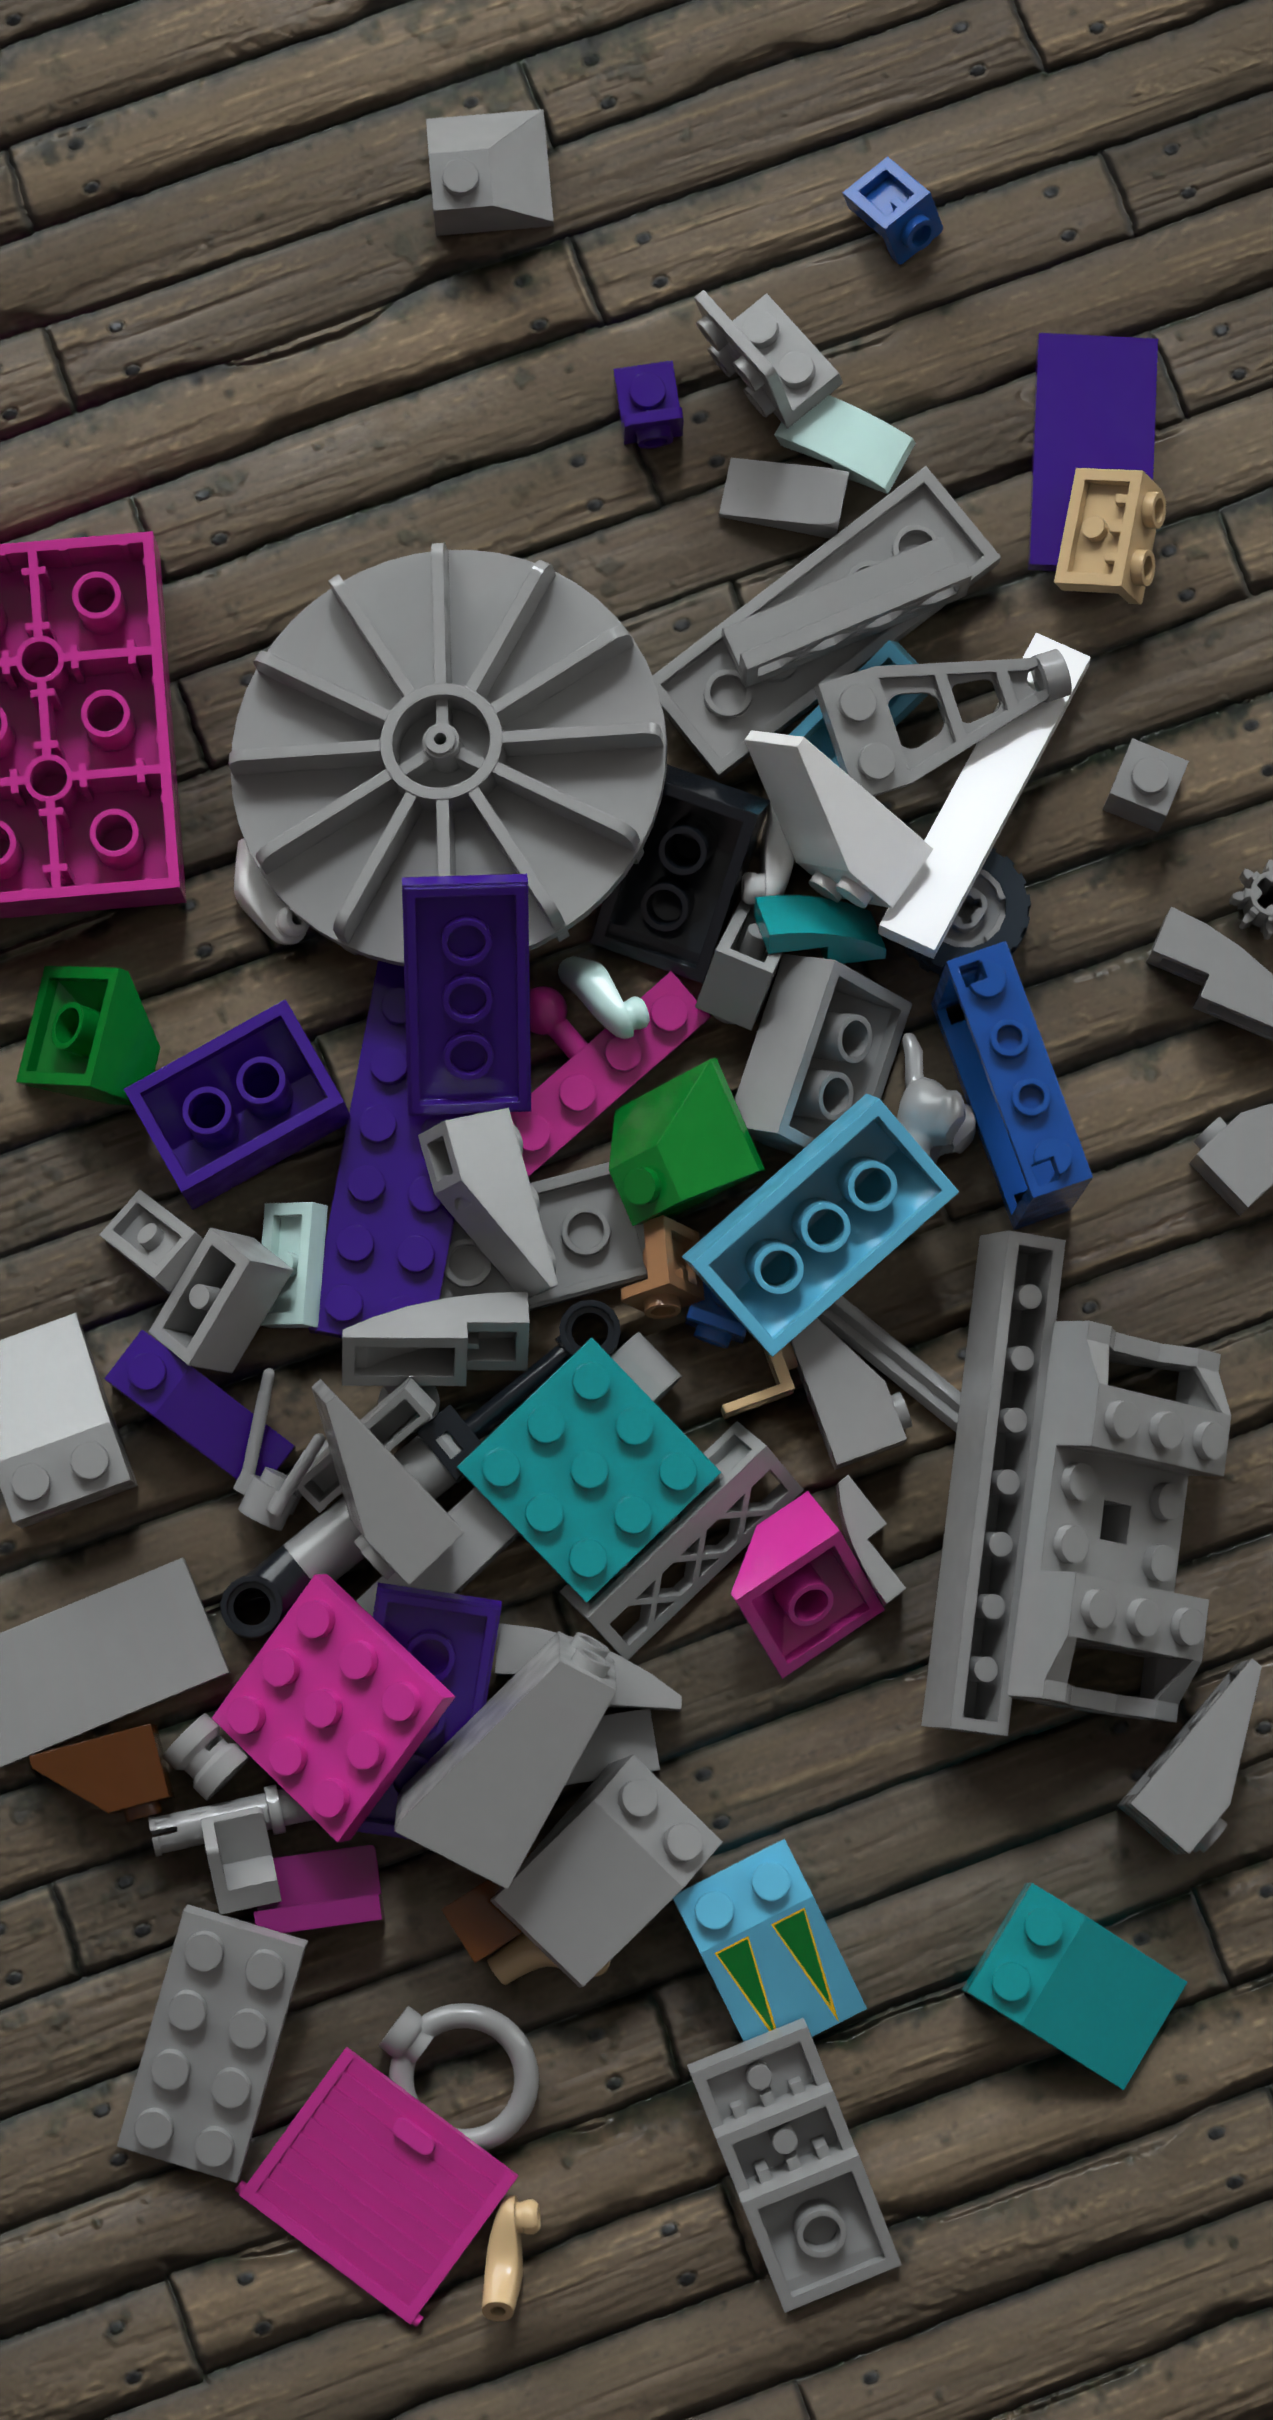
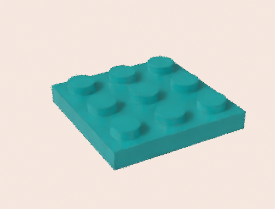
M592 1337L456 1467L585 1603L721 1473Z

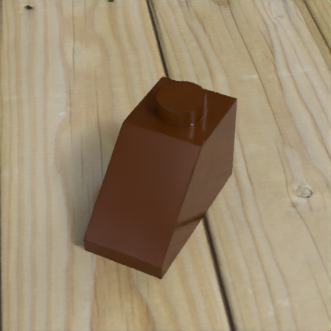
M151 1723L29 1756L32 1769L107 1813L116 1814L124 1812L126 1822L161 1814L163 1811L160 1802L175 1798L166 1760L162 1758L164 1752L157 1725Z

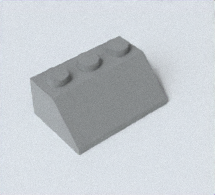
M783 954L735 1097V1102L751 1138L766 1146L797 1155L865 1094L872 1095L881 1100L913 1003L836 960Z

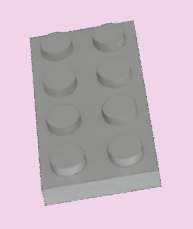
M187 1904L183 1910L117 2147L235 2183L238 2182L250 2146L308 1940Z

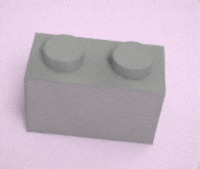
M209 1228L150 1328L149 1333L189 1366L233 1373L293 1269L254 1237Z

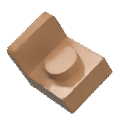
M664 1215L643 1223L645 1239L643 1262L647 1270L648 1279L621 1288V1302L644 1312L649 1318H671L681 1312V1308L705 1300L703 1281L681 1257L699 1241V1232Z

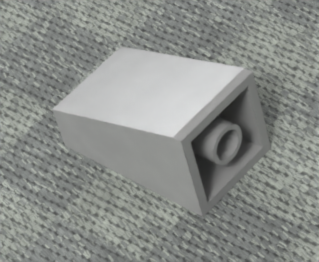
M558 1631L402 1787L397 1796L394 1831L508 1889L617 1692L614 1659L607 1656L610 1651L609 1648L584 1633L577 1632L574 1638H571Z

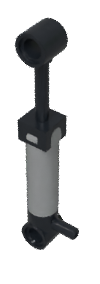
M583 1300L570 1306L562 1316L559 1326L560 1335L555 1338L558 1345L466 1420H463L451 1405L447 1406L417 1431V1436L393 1456L435 1500L455 1483L459 1485L466 1478L456 1467L482 1443L480 1439L511 1415L581 1348L572 1337L573 1330L579 1322L585 1319L600 1321L608 1331L607 1339L601 1347L610 1357L618 1350L621 1341L620 1321L614 1310L605 1303L596 1300ZM344 1496L333 1503L248 1574L233 1581L227 1587L220 1603L221 1616L227 1627L241 1638L251 1641L265 1640L272 1635L315 1574H328L334 1581H337L365 1558L361 1553L362 1551L354 1543L361 1533L350 1520ZM258 1591L265 1593L270 1600L271 1609L268 1617L257 1625L242 1623L237 1612V1607L242 1597L250 1592Z

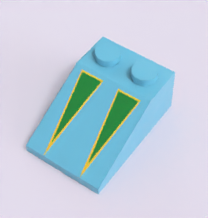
M785 1839L681 1890L673 1898L743 2042L801 2018H804L813 2037L867 2009Z

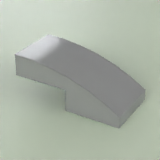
M847 1475L836 1486L837 1506L847 1544L884 1607L901 1594L906 1587L869 1542V1539L881 1531L887 1523L850 1476Z

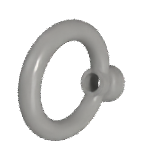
M471 2003L449 2004L433 2009L422 2016L408 2005L378 2046L392 2056L389 2067V2079L418 2100L414 2087L415 2065L433 2038L443 2032L459 2028L474 2029L488 2034L504 2048L512 2063L514 2086L510 2100L504 2110L489 2123L476 2128L456 2129L485 2151L493 2149L509 2140L529 2118L538 2094V2064L527 2037L508 2017L482 2005Z

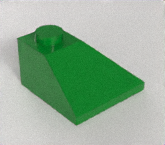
M45 966L16 1082L29 1087L105 1104L133 1106L124 1088L156 1071L161 1047L129 971L116 967Z
M717 1058L709 1059L615 1109L609 1172L632 1226L642 1225L662 1215L671 1219L765 1170Z

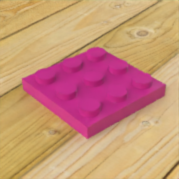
M315 1574L215 1712L212 1719L337 1842L351 1840L456 1696L328 1574Z

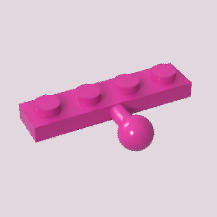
M672 971L641 997L647 1006L650 1022L647 1027L634 1030V1036L628 1039L618 1038L605 1028L593 1040L587 1043L566 1019L567 1004L560 992L547 986H539L530 990V1031L539 1035L548 1034L570 1060L531 1093V1111L510 1112L513 1125L518 1128L522 1136V1157L528 1177L711 1018L709 1013L695 1008L697 1000Z

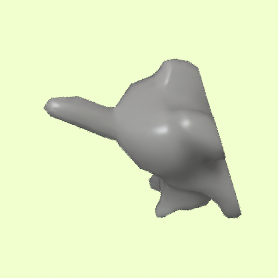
M905 1033L902 1042L905 1055L906 1089L900 1100L897 1119L934 1163L937 1164L940 1156L954 1152L961 1154L971 1144L976 1133V1118L972 1107L964 1103L962 1095L957 1090H946L936 1080L924 1077L923 1050L913 1033Z

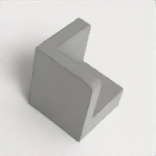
M252 1807L200 1819L219 1914L222 1915L282 1901L263 1809L261 1807Z

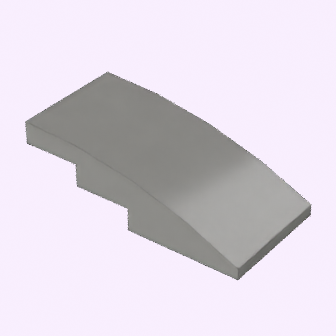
M804 2018L687 2065L785 2313L902 2265Z

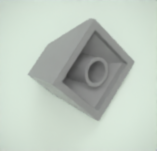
M544 109L426 119L436 236L554 226Z

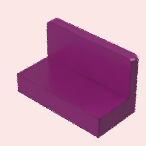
M364 1845L273 1858L282 1901L258 1906L257 1911H254L255 1925L281 1933L385 1919L376 1848L373 1845Z

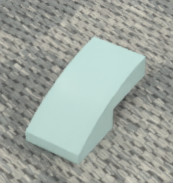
M830 395L788 429L781 422L774 434L781 446L831 464L834 469L849 472V480L886 494L889 493L916 444L912 437L892 425Z

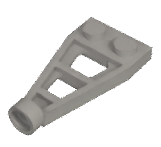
M1053 649L1034 655L1031 658L874 666L819 683L814 687V691L840 768L875 797L911 785L1043 701L1050 702L1069 696L1072 692V683L1063 655L1058 649ZM1030 671L1037 691H1034L1028 685L1027 677ZM978 680L992 682L1000 704L998 709L974 722H962L952 692L953 686ZM900 694H928L937 701L944 722L943 728L936 737L913 749L906 748L900 743L888 706L889 701L892 697Z

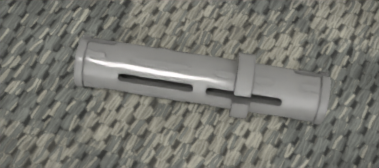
M276 1784L265 1786V1793L157 1817H148L152 1836L177 1831L171 1834L152 1837L156 1857L161 1856L163 1853L205 1844L200 1821L202 1818L252 1807H261L267 1830L273 1829L274 1835L285 1833V1826L314 1819L284 1789L277 1790Z

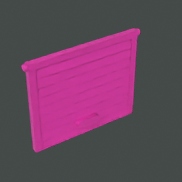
M346 2047L248 2183L242 2180L235 2191L239 2193L240 2197L407 2323L417 2327L423 2319L419 2312L519 2175Z

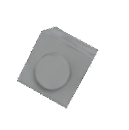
M1132 738L1102 810L1159 832L1189 761Z

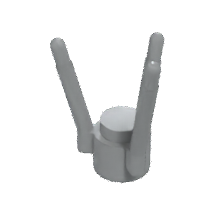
M267 1368L263 1372L260 1390L257 1395L243 1468L233 1489L245 1495L238 1508L241 1513L267 1527L282 1531L289 1515H293L302 1497V1494L297 1490L298 1485L315 1458L325 1451L329 1445L327 1439L325 1440V1436L317 1433L302 1452L288 1476L269 1467H265L261 1476L255 1474L275 1377L274 1370Z

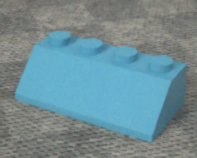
M865 1094L681 1257L720 1302L773 1357L957 1195L959 1191L880 1098Z

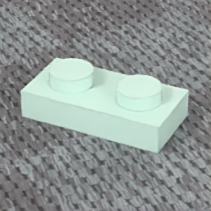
M315 1202L265 1203L262 1245L291 1267L293 1272L261 1326L267 1328H318L327 1205Z

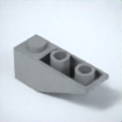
M509 1108L445 1120L419 1134L420 1145L435 1196L516 1292L528 1291L529 1299L559 1286L555 1274L557 1268L556 1257L553 1249L546 1242L539 1217V1197L536 1189L530 1184L522 1157V1136L518 1128L513 1125Z

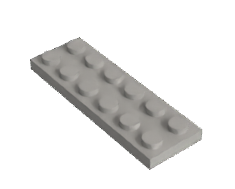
M927 466L914 474L653 675L664 715L717 780H720L751 756L744 741L751 730L781 733L818 704L814 691L816 685L858 672L889 640L899 642L945 605L745 688L722 637L723 627L943 535L956 563L965 559L972 575L969 587L1000 563L1001 556Z

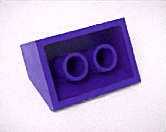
M286 999L124 1088L125 1093L192 1210L343 1127L351 1117L343 1098Z

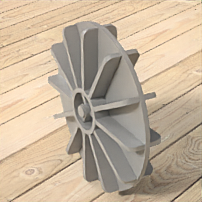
M432 543L431 552L417 553L389 560L363 570L344 581L339 574L328 580L331 589L315 599L299 613L276 638L267 652L259 651L253 662L256 671L246 689L237 715L232 740V751L229 753L232 797L238 824L247 848L261 874L290 910L319 934L342 946L344 950L354 955L360 954L398 966H404L402 877L527 874L529 951L554 938L561 942L570 936L568 932L570 928L586 918L612 893L627 875L632 865L639 863L644 854L643 847L653 828L662 800L667 772L665 717L657 686L636 642L618 618L596 597L577 583L555 572L551 564L542 560L533 563L526 559L495 552L448 550L445 543Z

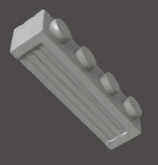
M409 1377L360 1421L390 1452L417 1427L432 1417L436 1403ZM329 1447L315 1458L297 1487V1490L319 1513L342 1493Z

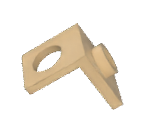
M790 1342L773 1357L763 1348L776 1385L723 1404L721 1412L724 1419L793 1395L795 1386L789 1370L797 1368L798 1363Z

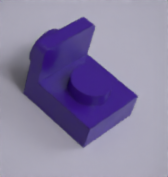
M672 360L614 369V383L624 445L638 443L640 448H658L672 443L673 437L683 436V411L679 405Z

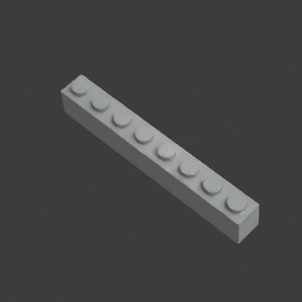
M1010 1230L981 1235L979 1238L921 1724L923 1727L1008 1736L1012 1698L1007 1693L1054 1321L1057 1320L1066 1240Z

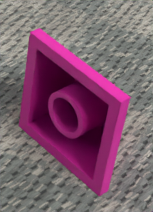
M809 1491L756 1526L731 1592L732 1597L782 1679L885 1610L841 1531Z

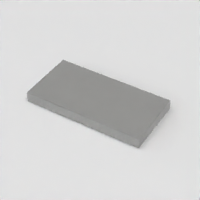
M609 1162L530 1183L536 1189L539 1197V1217L546 1242L551 1246L556 1257L557 1268L555 1274L559 1286L529 1298V1311L648 1279L647 1270L643 1262V1250L645 1248L643 1224L632 1226L609 1172ZM455 1219L441 1299L483 1293L516 1292Z
M183 1557L0 1633V1769L231 1673L188 1565Z

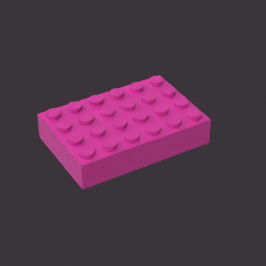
M153 531L0 544V919L187 903L161 559Z

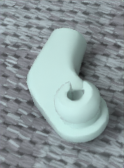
M574 956L562 961L558 968L561 982L582 1001L592 1015L613 1035L618 1038L628 1039L634 1036V1030L647 1027L650 1022V1016L643 999L634 996L623 1002L611 976L601 963Z

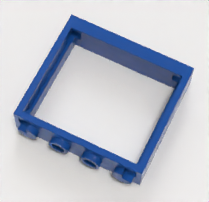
M1004 941L948 960L944 966L931 1005L967 1104L972 1107L975 1115L976 1129L1013 1230L1068 1212L1078 1201L1093 1176L1007 942ZM960 1004L966 1020L951 1025L946 1008ZM1025 1193L1017 1205L1015 1196Z

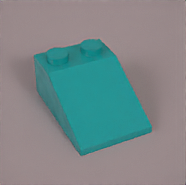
M1025 1883L962 1991L1124 2090L1186 1986L1187 1981L1034 1883Z

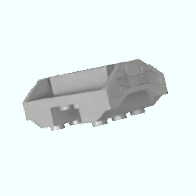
M1054 1321L1007 1693L1011 1698L1035 1702V1704L1068 1709L1073 1707L1074 1710L1089 1713L1177 1723L1179 1703L1202 1663L1209 1600L1174 1593L1188 1476H1224L1231 1412L1219 1375L1221 1354L1198 1348L1162 1344L1116 1332L1112 1326L1093 1321ZM1109 1362L1179 1372L1176 1401L1109 1386ZM1075 1648L1109 1650L1144 1657L1140 1697L1117 1695L1074 1687L1068 1684Z

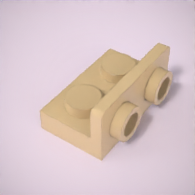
M1076 468L1054 583L1062 591L1116 593L1129 604H1142L1145 587L1152 583L1155 574V557L1152 550L1156 529L1162 527L1166 516L1165 496L1161 488L1143 470Z

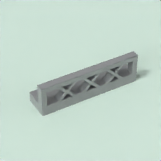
M943 535L722 628V637L745 688L967 596L972 575L965 559L956 563Z
M738 1421L703 1453L721 1473L587 1603L568 1584L560 1591L566 1600L626 1660H629L750 1543L755 1528L759 1523L791 1503L804 1491L768 1446ZM770 1471L780 1484L762 1502L749 1503L751 1487ZM719 1519H730L728 1534L717 1545H705L707 1530ZM686 1562L684 1577L674 1587L660 1588L662 1573L673 1563ZM642 1605L639 1620L620 1637L611 1627L610 1623L628 1606Z

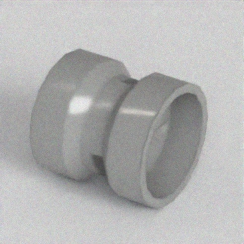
M204 1713L173 1742L162 1758L175 1770H185L193 1778V1788L208 1801L238 1773L250 1756L237 1743H227L220 1736V1726L207 1713Z

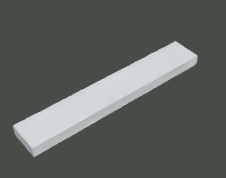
M1038 633L1035 634L1023 658H1031L1034 655L1058 649L1069 669L1072 683L1071 694L1050 702L1043 701L976 744L925 839L934 850L895 906L887 909L879 924V935L934 959L1089 668L1090 656ZM1030 671L1027 677L1028 685L1031 689L1037 691ZM998 703L997 707L995 708L994 712L998 709V707H999V705H1000L999 703Z

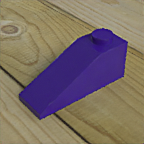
M142 1329L104 1379L113 1388L237 1480L243 1468L254 1414ZM265 1424L255 1473L257 1476L262 1475L265 1467L278 1471L295 1448L292 1443L267 1424Z

